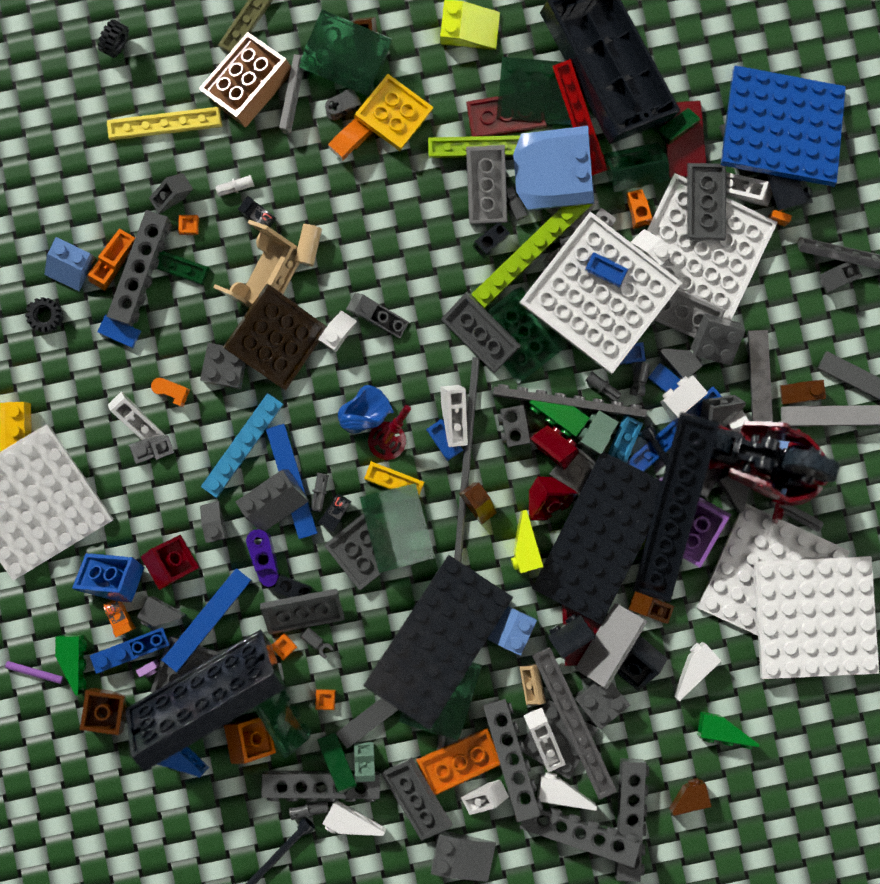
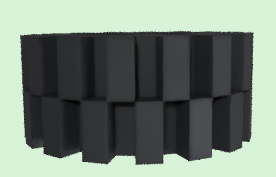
M116 20L108 21L107 26H104V31L100 33L102 34L101 37L98 39L99 51L112 58L118 57V54L122 52L121 50L125 48V43L127 44L128 40L126 39L129 38V28Z
M36 298L34 303H29L31 305L30 308H26L28 313H25V317L28 318L26 320L27 323L30 324L31 328L41 333H52V330H58L57 326L61 327L62 324L60 322L64 320L61 306L49 298ZM47 308L51 311V319L45 323L40 322L38 313L40 310Z

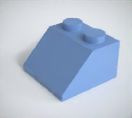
M56 237L47 254L44 275L80 291L96 257Z
M508 606L489 635L488 640L521 656L537 620Z

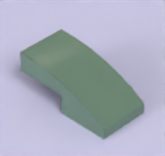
M373 742L354 743L355 782L375 781Z

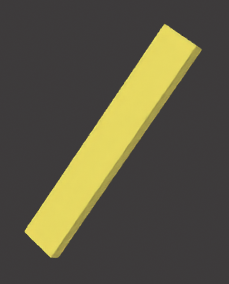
M220 107L107 120L110 141L222 127Z

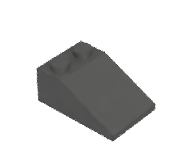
M448 831L438 833L432 860L431 874L452 879L488 882L496 842Z

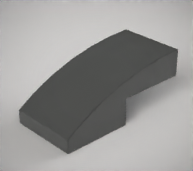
M168 435L156 436L129 444L136 464L153 457L159 459L174 453Z

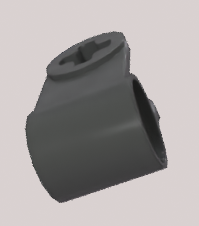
M347 89L326 101L325 109L329 119L339 120L359 110L362 103L355 89Z

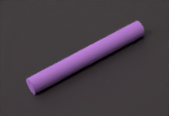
M7 661L5 665L6 669L62 684L64 679L63 676Z

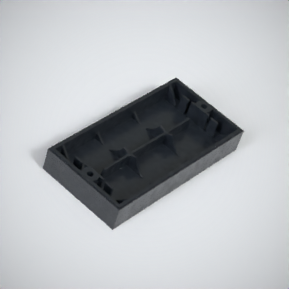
M548 0L545 3L540 14L565 61L572 60L582 93L609 144L666 123L676 116L680 109L621 0Z
M261 629L125 709L131 758L143 772L285 689L272 644Z

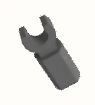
M513 186L507 188L506 194L510 200L509 205L516 221L527 217L521 199L517 198Z
M636 362L633 376L634 384L630 388L631 395H645L646 389L644 386L647 384L649 364Z
M309 627L300 637L313 649L317 648L320 656L323 658L327 657L323 652L325 647H328L330 650L334 649L331 644L324 643L323 639Z

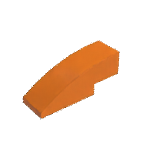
M354 119L328 144V147L344 161L373 131L357 119Z
M119 229L98 256V262L88 273L89 282L105 291L127 258L135 237Z

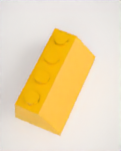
M0 403L1 452L31 434L30 403Z

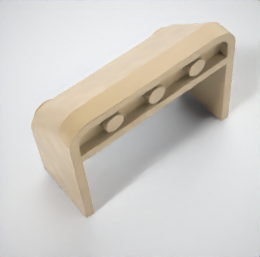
M249 220L248 224L260 231L256 245L263 253L247 284L236 282L231 286L230 290L216 284L213 287L248 308L252 306L266 284L271 285L284 294L299 265V262L295 261L298 248L296 245L270 227Z

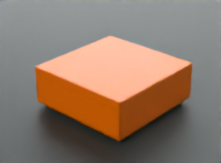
M773 210L768 218L777 221V224L782 226L790 223L792 217L777 210Z
M179 215L178 234L199 235V216Z
M286 633L272 644L274 652L282 660L298 647Z
M316 689L315 710H335L336 690Z

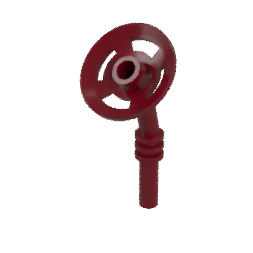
M405 405L397 418H394L392 422H383L371 430L368 437V445L376 457L383 460H392L404 451L406 436L401 427L411 411L410 406ZM382 428V431L377 434L376 439H373L376 431ZM384 433V436L379 440L380 435ZM395 442V445L392 448H390L389 446H391L392 443ZM398 442H400V448L392 454L391 451H393L397 447ZM379 445L381 449L386 450L385 455L379 453L374 446Z

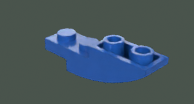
M162 627L92 654L90 658L97 674L167 647L170 644Z

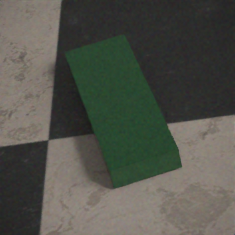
M164 251L158 252L157 259H159L157 270L204 285L210 269L208 266Z
M334 732L317 739L338 794L357 787L336 733Z

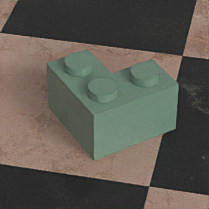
M597 411L596 414L592 412L587 421L589 423L588 427H584L577 437L579 439L578 445L596 456L602 454L611 439V434L619 423L601 411Z

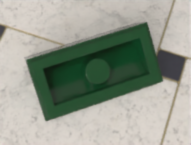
M687 108L657 131L666 143L670 145L698 125L701 119L692 110Z

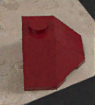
M537 477L529 489V519L545 521L551 518V513L561 509L563 511L568 508L578 493L553 477Z

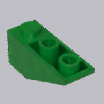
M535 400L529 402L530 410L537 415L543 414L547 417L545 421L552 426L557 425L562 428L561 432L568 438L571 436L575 438L589 420L588 416L573 406Z
M59 635L55 637V657L75 696H78L86 689V679H83L86 670L84 651H86L87 642L84 640V635Z
M700 712L697 735L702 738V741L714 743V740L722 741L721 744L733 746V743L741 744V747L746 749H752L753 746L759 747L756 741L721 715Z

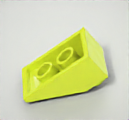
M444 0L440 44L496 50L500 12L465 1Z
M527 510L520 512L513 550L514 558H511L513 568L518 570L519 573L543 567Z

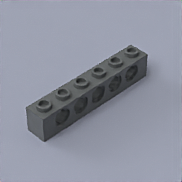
M149 210L145 211L107 314L110 320L130 327L137 323L140 315L138 312L140 305L143 306L145 303L146 289L152 283L153 278L151 275L159 264V259H157L158 252H163L166 234L169 235L172 228L171 221L167 216ZM157 230V236L151 238L150 233ZM146 248H152L149 255H143ZM139 266H145V270L142 273H137ZM134 283H138V289L135 291H131V285ZM127 301H132V306L124 309V304Z
M506 699L483 705L517 822L540 816L539 811L543 810L540 799H535L534 791H537L534 779L530 780L528 772L531 769L528 759L524 760L522 756L525 749L522 740L518 741L516 733H519L517 722H512L510 714H514L511 703H507ZM499 716H505L508 722L506 726L500 727L497 725L496 719ZM504 735H511L513 737L512 745L505 746L502 743ZM510 754H516L519 757L517 765L513 766L508 763L507 759ZM516 773L524 775L525 781L523 784L517 785L514 783L513 777ZM528 793L531 797L530 802L522 804L519 801L520 794Z
M620 758L617 830L623 835L630 833L638 836V840H641V845L634 868L615 861L614 876L617 881L641 882V876H644V864L641 862L642 856H645V844H642L643 836H646V824H643L644 816H647V804H644V799L648 796V785H645V778L649 776V765H646L643 759ZM632 776L639 777L636 784L629 783ZM631 796L638 797V800L635 804H630L628 802ZM630 816H637L635 823L630 824L627 822ZM616 841V849L623 850L625 848L624 844L621 841Z
M265 770L262 774V798H267V801H278L279 798H286V801H298V798H306V801L312 802L317 801L318 798H325V801L334 802L337 799H345L346 802H354L356 799H364L365 802H375L376 799L380 798V771H375V781L356 782V784L363 783L366 786L364 791L352 788L338 794L329 771ZM351 771L355 779V771ZM304 782L307 785V789L304 791L299 790L297 783ZM323 782L326 784L327 789L320 791L316 784ZM278 783H286L288 789L284 791L280 790L278 788Z
M541 804L543 810L539 812L540 815L548 818V824H541L539 816L521 822L520 829L633 868L635 866L641 845V840H638L636 835L630 833L623 835L615 828L608 827L605 829L599 827L600 824L595 821L589 820L587 823L582 821L581 817L570 814L567 816L562 814V811L559 809L551 808L549 810L543 808V804ZM557 823H566L567 830H559ZM583 828L586 831V836L579 837L576 834V829ZM598 834L603 835L605 843H597L595 836ZM621 841L625 848L617 850L614 847V842Z

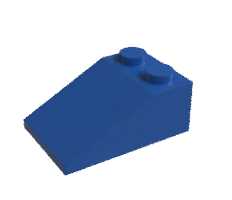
M86 553L72 589L114 601L132 603L145 567L133 557Z
M189 747L184 748L158 764L197 777H201L209 768Z

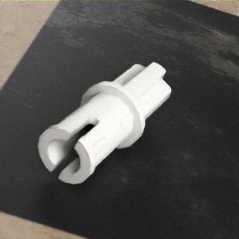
M251 175L236 180L233 178L230 182L217 185L216 192L218 196H224L233 192L239 193L238 191L254 187Z

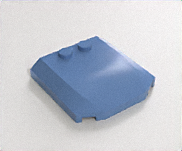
M588 126L521 134L513 153L516 192L528 211L595 204Z

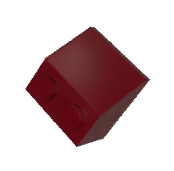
M547 425L530 439L537 449L565 470L579 454L576 448L578 445L570 438L568 440L563 438V433L556 427L552 429Z
M181 535L150 549L141 556L159 590L199 568Z

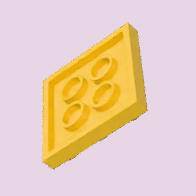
M387 74L355 113L354 118L401 151L434 107Z

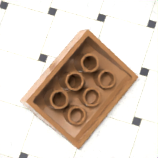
M247 32L201 85L199 90L230 117L246 128L289 78L291 65L286 58Z

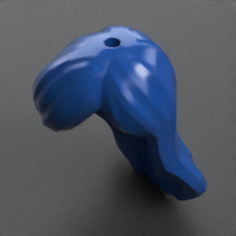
M365 385L360 388L357 395L351 401L340 407L338 421L345 431L355 434L381 425L387 414L394 413L388 398L380 389L371 385Z

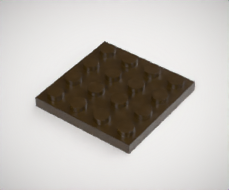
M266 284L223 348L286 391L319 343L318 339L327 326L274 287Z

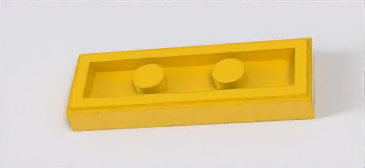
M372 461L364 478L418 500L424 482Z

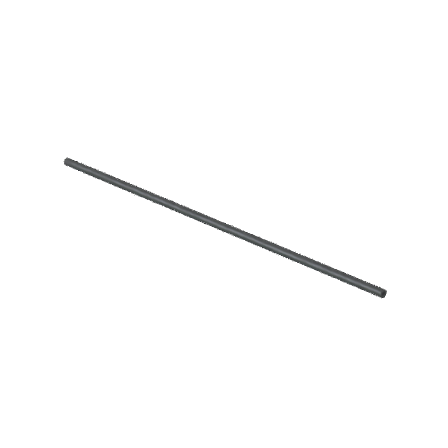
M472 357L467 410L468 445H464L460 492L466 489L469 484L480 358ZM461 497L459 498L454 558L459 562H462L467 506ZM449 701L440 713L437 750L445 747Z

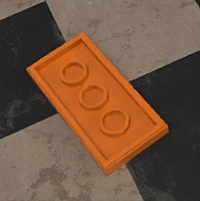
M487 728L416 759L420 771L434 795L500 766L495 745Z

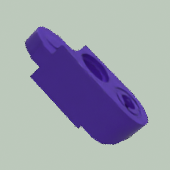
M253 530L246 538L248 551L259 581L264 586L271 587L277 583L279 577L272 540L269 533L265 530ZM256 537L262 540L259 545L255 543ZM262 554H266L269 558L266 565L261 564L259 561Z

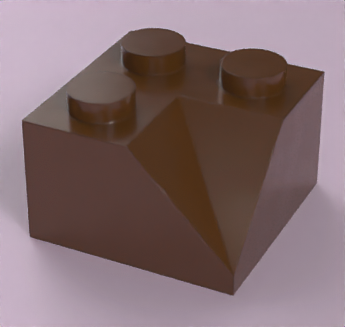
M98 688L86 690L80 730L113 735L123 733L126 722L125 695Z

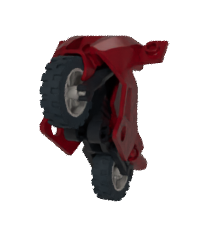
M745 421L741 426L740 433L720 425L708 469L727 468L729 469L727 475L731 479L771 498L772 503L775 505L772 521L773 524L777 525L778 520H782L784 515V509L781 508L782 505L798 506L812 500L823 489V487L818 485L825 486L828 482L832 483L837 480L840 464L835 462L836 460L829 459L809 435L802 433L799 429L796 431L789 428L788 423ZM780 441L789 442L787 448H779ZM782 488L787 489L785 496L780 493Z

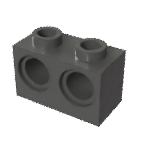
M524 405L501 409L500 414H497L499 426L503 425L504 433H501L502 444H506L507 448L530 444ZM514 413L517 417L516 422H508L506 415ZM513 431L520 434V440L517 442L510 439V433Z

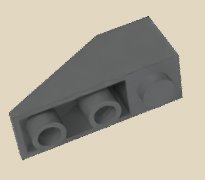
M354 293L346 310L397 338H401L409 323L407 320L359 293Z

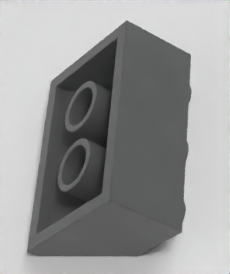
M282 469L238 499L236 504L249 522L257 529L266 531L309 502L289 469Z

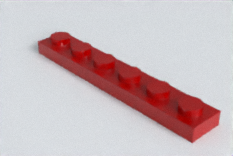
M569 59L553 65L552 67L572 126L589 127L592 176L607 171L604 156L572 60Z

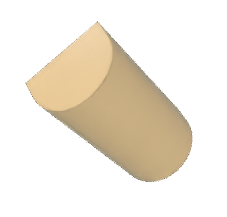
M303 224L295 257L296 262L305 266H314L322 228Z
M536 663L520 666L526 705L546 703L542 678Z

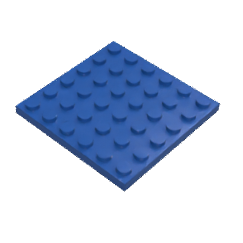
M734 65L720 165L835 187L838 176L846 86Z

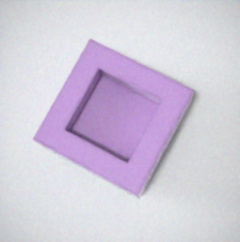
M156 659L139 668L136 672L139 677L145 675L147 678L157 673L156 668L160 664Z

